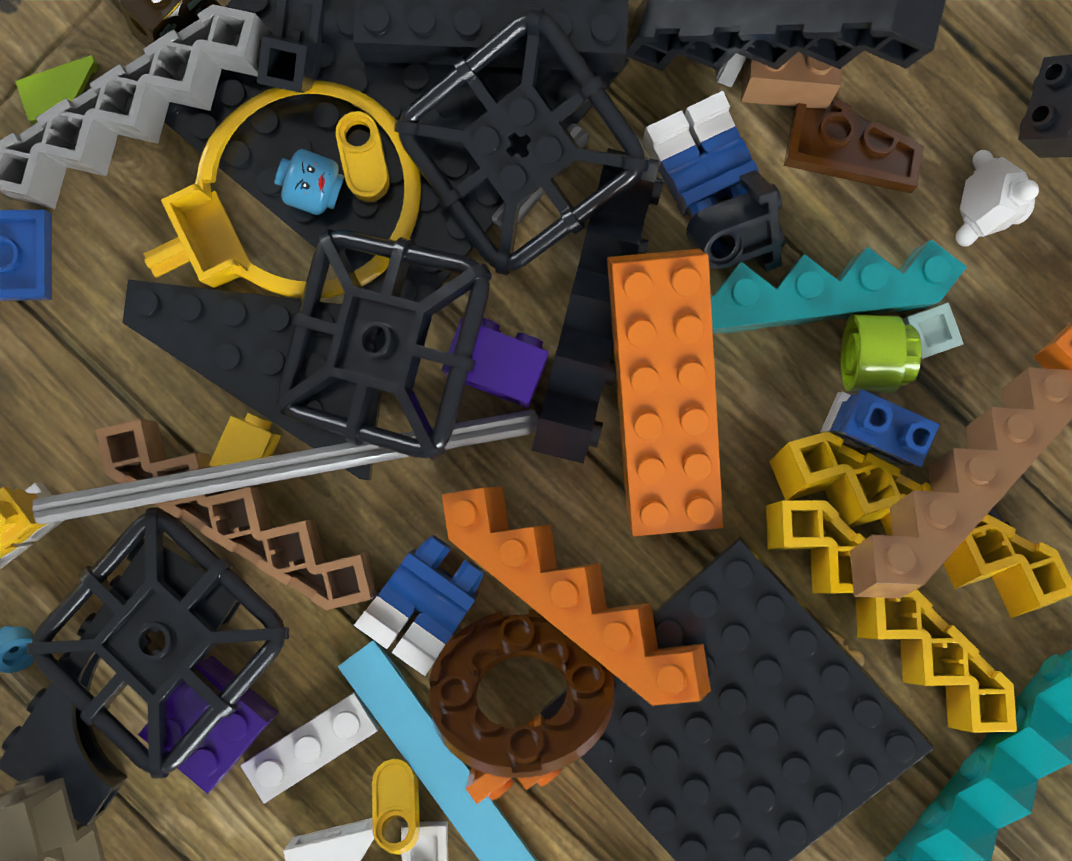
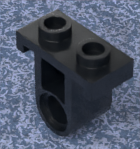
M757 170L739 176L740 184L749 193L702 209L690 219L687 225L686 236L688 241L695 249H701L708 254L709 265L712 268H727L752 258L766 272L782 266L781 247L785 245V237L779 225L778 210L782 208L781 195L776 185L770 184Z

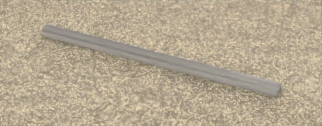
M531 409L455 423L445 450L534 434L539 422L537 413ZM413 431L400 433L406 436L416 438ZM348 442L38 498L33 501L32 510L36 523L46 524L410 456L365 442L362 445Z

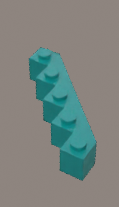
M932 239L914 249L899 270L867 247L851 259L837 279L804 254L789 268L775 287L741 262L731 272L713 296L711 295L713 334L817 323L834 319H848L852 314L880 315L901 311L923 310L939 303L967 266Z
M1072 649L1060 656L1054 654L1046 659L1041 665L1040 670L1015 699L1017 732H989L972 754L963 761L959 770L934 801L925 808L920 818L900 843L883 861L992 860L998 829L1032 813L1038 780L1072 763Z

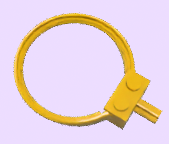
M315 80L312 88L303 93L273 87L252 97L228 115L209 137L198 163L195 183L161 199L178 237L144 253L146 258L144 261L147 267L151 269L153 275L157 278L187 262H191L199 280L215 289L242 277L275 294L302 299L306 281L282 278L268 273L251 263L216 191L211 192L210 183L216 182L220 158L236 129L250 115L263 106L281 98L300 94L329 95L348 101L371 116L385 130L398 152L404 175L403 206L395 230L389 239L395 241L400 237L410 239L420 208L421 178L419 169L404 150L399 140L398 132L394 131L396 119L381 104L361 91L328 81ZM375 255L365 265L355 270L354 273L361 287L382 274L388 268L390 258ZM338 278L325 281L321 299L345 294Z

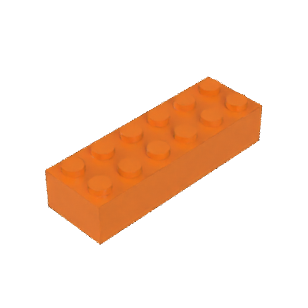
M688 249L607 257L626 511L632 536L723 528L708 254L701 249Z

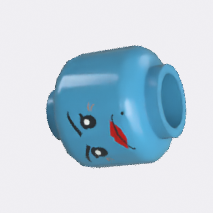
M300 149L294 153L291 161L282 158L274 184L282 186L281 199L285 204L320 215L325 212L327 207L334 209L344 176L338 174L339 167L334 160Z

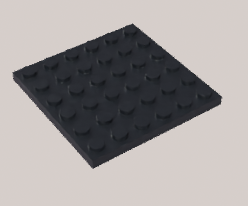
M740 536L653 611L658 649L704 644L711 691L701 701L652 706L613 674L615 698L611 718L602 736L581 759L675 861H790L931 752L934 747L932 741ZM567 687L542 708L540 714L545 719H551L558 713L565 702Z

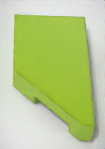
M90 55L15 81L28 121L35 125L38 123L36 117L66 98L72 101L80 96L92 73L96 74L99 68L98 61Z

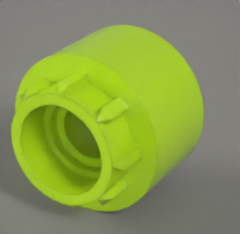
M859 314L849 316L843 332L840 357L841 378L846 391L859 392V390H865L867 392L895 393L900 385L907 386L909 382H913L916 379L921 363V338L919 332L912 325H904L902 318L899 316Z

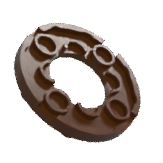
M529 609V614L503 617V613L499 612L468 625L457 633L442 649L433 665L429 678V708L434 727L443 744L452 754L468 766L500 777L526 778L540 776L575 762L587 753L602 736L614 707L615 691L612 672L534 609ZM521 656L537 657L552 664L563 675L567 685L565 702L558 713L551 719H546L544 724L535 727L520 725L513 729L504 728L500 723L491 722L479 709L476 699L479 683L488 670L500 662Z

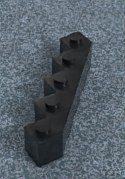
M643 0L635 11L627 39L626 57L663 71L679 54L719 70L737 53L778 70L795 54L800 52L837 69H841L863 51H866L907 69L934 50L946 0Z
M607 149L609 153L626 155L623 151ZM645 157L650 159L648 171H643L641 178L633 187L601 209L589 220L532 451L584 464L588 446L593 448L598 446L603 422L595 420L603 386L612 387L616 375L615 360H611L614 341L607 257L646 254L649 240L641 238L644 220L649 204L658 205L664 179L656 178L659 160ZM603 165L598 189L622 172L624 168Z

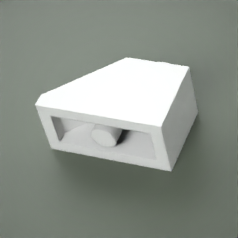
M372 818L292 837L283 850L285 861H361L374 839Z

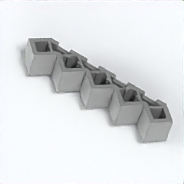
M212 4L197 14L199 20L178 33L173 29L143 49L145 54L125 67L121 64L117 65L89 83L91 89L72 101L67 98L36 117L38 123L21 134L17 135L13 132L0 140V192L15 200L55 209L67 167L107 177L118 135L159 143L169 102L210 111L221 69L257 76L262 36L273 35L256 13Z

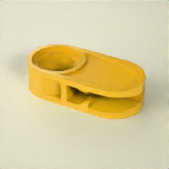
M361 111L345 114L336 126V139L345 181L356 198L365 202H374L381 199L387 193L390 186V176L380 132L375 121L368 114ZM356 124L365 125L370 129L369 140L361 146L350 145L346 140L348 130Z
M391 759L379 765L373 774L372 830L374 839L381 848L391 854L398 855L412 849L419 838V784L416 773L406 762L399 759ZM397 817L405 819L408 823V834L405 839L398 843H389L384 834L387 823Z

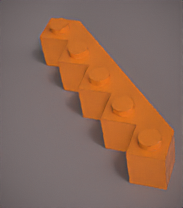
M483 487L442 494L448 540L652 706L701 701L711 691L704 644L658 649L651 603L607 608L600 563L557 569L551 524L509 530L503 487Z

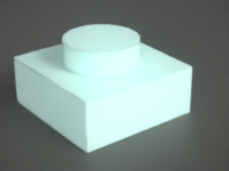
M949 303L902 319L904 325H912L919 332L921 338V359L964 344Z

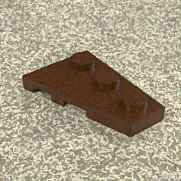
M838 98L835 102H831L828 109L806 108L807 104L798 103L794 107L783 166L911 194L917 188L924 146L879 121L869 122L851 112V106Z

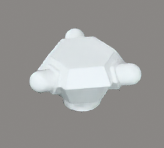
M979 150L974 154L972 161L976 170L965 182L960 205L964 224L955 236L957 243L961 246H970L979 236L984 237L1005 230L1012 224L1024 222L1031 215L1035 205V197L1039 193L1038 184L1033 180H1029L1025 171L1003 157L994 158L988 150Z

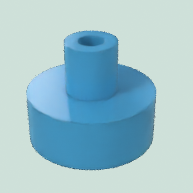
M12 626L0 628V672H18L34 662L32 655H27V643H32L34 636L30 629Z

